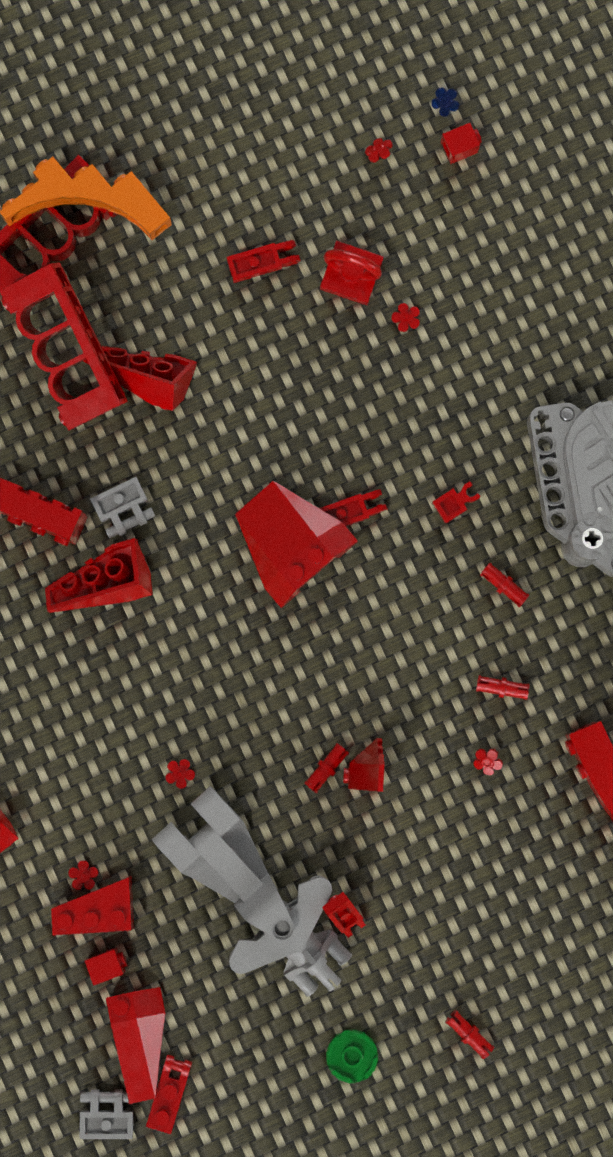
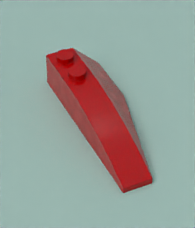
M597 721L566 734L567 741L564 743L571 756L575 755L579 763L576 765L581 779L586 778L600 804L613 820V745L602 722Z

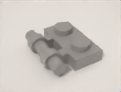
M137 477L90 498L101 522L103 523L111 519L114 524L105 529L109 538L118 534L119 536L127 533L126 530L138 524L142 526L147 523V520L155 517L151 507L142 511L139 506L148 501ZM132 509L135 515L121 521L118 515Z
M91 1089V1092H81L80 1102L90 1103V1110L80 1111V1139H133L134 1110H123V1103H129L127 1092H124L123 1089H115V1092H100V1089ZM114 1103V1110H99V1104Z

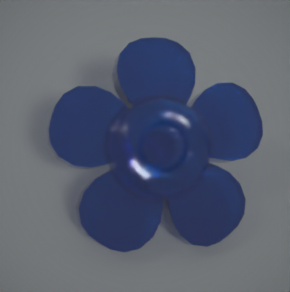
M441 87L436 90L437 98L432 100V107L434 109L440 108L439 113L441 116L447 117L450 115V110L455 112L459 109V102L453 100L457 97L455 89H449L446 92V89Z

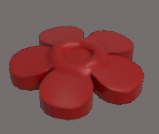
M378 138L373 141V145L366 148L365 154L369 156L370 162L373 163L377 162L379 158L386 159L390 156L389 149L392 148L393 144L391 140L383 141L382 138Z
M406 303L398 306L399 312H394L391 320L393 323H399V331L406 332L409 326L411 329L418 328L420 322L416 317L419 316L420 311L417 307L413 306L408 311L409 307Z
M480 748L476 751L475 756L477 759L473 762L476 769L480 770L484 767V774L493 775L495 770L502 768L503 762L497 759L498 752L495 749H489L486 752Z
M181 759L178 766L176 761H170L167 768L171 772L166 774V781L170 784L176 781V787L180 789L187 786L185 779L190 781L195 777V772L188 769L190 762L186 759Z
M79 861L78 869L72 867L68 871V876L74 879L72 887L80 890L84 884L86 889H92L95 886V882L91 878L98 876L97 868L90 867L88 869L89 863L87 861Z

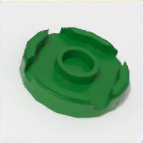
M356 1029L344 1030L336 1034L329 1042L326 1051L327 1065L331 1073L340 1081L346 1083L364 1081L376 1069L378 1062L377 1047L373 1039L365 1032Z

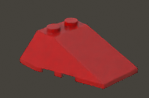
M275 481L267 485L235 514L263 586L280 608H283L301 592L299 589L333 559L340 558L358 542L342 521L329 515Z

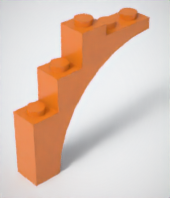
M51 157L49 160H42L33 172L37 182L35 184L32 182L25 186L21 195L16 199L11 198L6 201L2 206V210H0L4 221L8 226H11L23 217L44 208L60 205L99 207L123 216L138 226L151 240L155 239L172 225L168 214L132 171L127 175H120L111 187L93 164L79 169L74 175L75 178L71 179L54 157Z

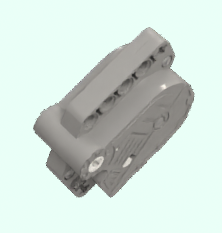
M613 400L602 403L598 402L585 411L580 410L571 403L537 407L529 415L527 427L544 527L551 535L561 541V552L569 564L575 567H587L593 564L608 576L613 577ZM538 415H540L541 419H545L542 425V433L539 434L538 432L541 430L539 421H534ZM538 441H548L550 443V450L542 451L538 447ZM544 465L552 466L555 471L554 476L548 477L544 475L542 467ZM548 490H554L558 493L559 500L557 502H551L547 499L546 493ZM551 516H560L563 520V526L560 528L554 527L551 524Z

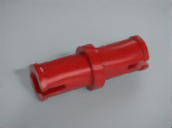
M491 562L480 574V576H483L497 588L499 594L503 593L519 608L530 596L512 581V577H506Z
M479 675L476 691L498 694L500 698L509 696L527 700L530 684L507 681V678L504 677L502 679H495Z
M336 743L325 759L317 763L318 767L304 784L317 794L326 780L336 774V768L349 755V752Z
M457 1010L453 1011L450 1014L451 1018L447 1017L445 1023L461 1037L460 1040L464 1044L468 1043L482 1059L490 1055L488 1051L492 1052L494 1046L478 1032L479 1029L475 1025H470Z

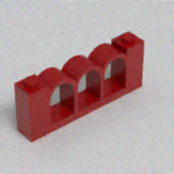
M78 155L64 170L73 179L79 169L84 166L89 167L90 165ZM91 206L94 210L91 219L85 224L74 225L68 222L54 207H49L29 214L11 226L7 224L0 231V290L28 276L18 272L1 255L20 236L42 255L41 269L51 264L50 261H62L71 256L76 246L75 236L85 237L94 233L100 226L101 217L107 221L110 217L114 218L118 214L104 208ZM45 211L68 232L67 242L56 250L43 247L27 231Z
M60 262L51 263L0 290L3 306L10 314L16 313V324L19 331L25 337L35 340L32 345L34 362L45 372H51L48 378L49 392L54 400L63 404L57 407L59 411V419L67 427L68 431L128 402ZM55 294L67 321L46 332H40L31 323V310L37 303ZM71 327L83 354L61 365L55 364L47 356L46 345L51 337ZM87 359L100 386L79 397L71 396L63 388L62 377L66 370Z

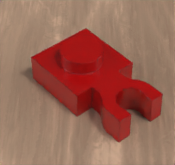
M470 481L462 487L459 493H456L453 488L432 502V505L445 524L468 510L464 504L473 503L481 498L478 493L473 497H469L466 494V490L473 486Z

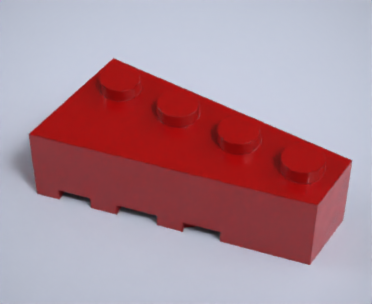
M0 478V513L8 516V522L20 527L22 523L32 526L30 531L41 536H45V533L55 536L53 541L64 546H68L69 543L76 545L88 518L82 510L77 508L70 510L71 508L57 500L49 501L47 497L32 490H23L24 488L20 485Z

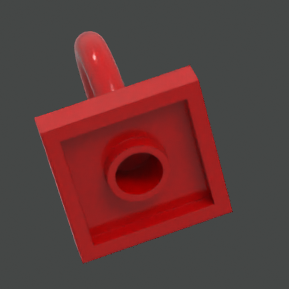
M336 240L334 249L326 251L323 257L328 266L320 285V290L368 305L375 282L382 276L380 268L384 256Z

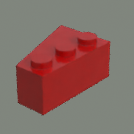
M132 875L53 907L51 909L52 935L133 930Z

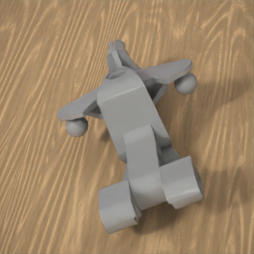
M210 786L191 803L207 822L200 830L188 839L170 822L152 841L182 874L197 880L232 901L241 916L248 923L260 929L253 939H239L230 953L229 964L235 973L244 974L287 957L288 961L283 975L289 981H293L304 992L306 997L312 995L319 986L306 972L312 976L315 975L329 992L334 990L335 987L329 979L338 986L341 978L326 964V951L330 953L340 966L349 961L352 953L338 940V935L332 929L319 933L313 932L323 911L322 907L327 903L332 893L331 883L323 876H313L310 880L298 884L296 899L289 903L283 901L264 866L243 820Z

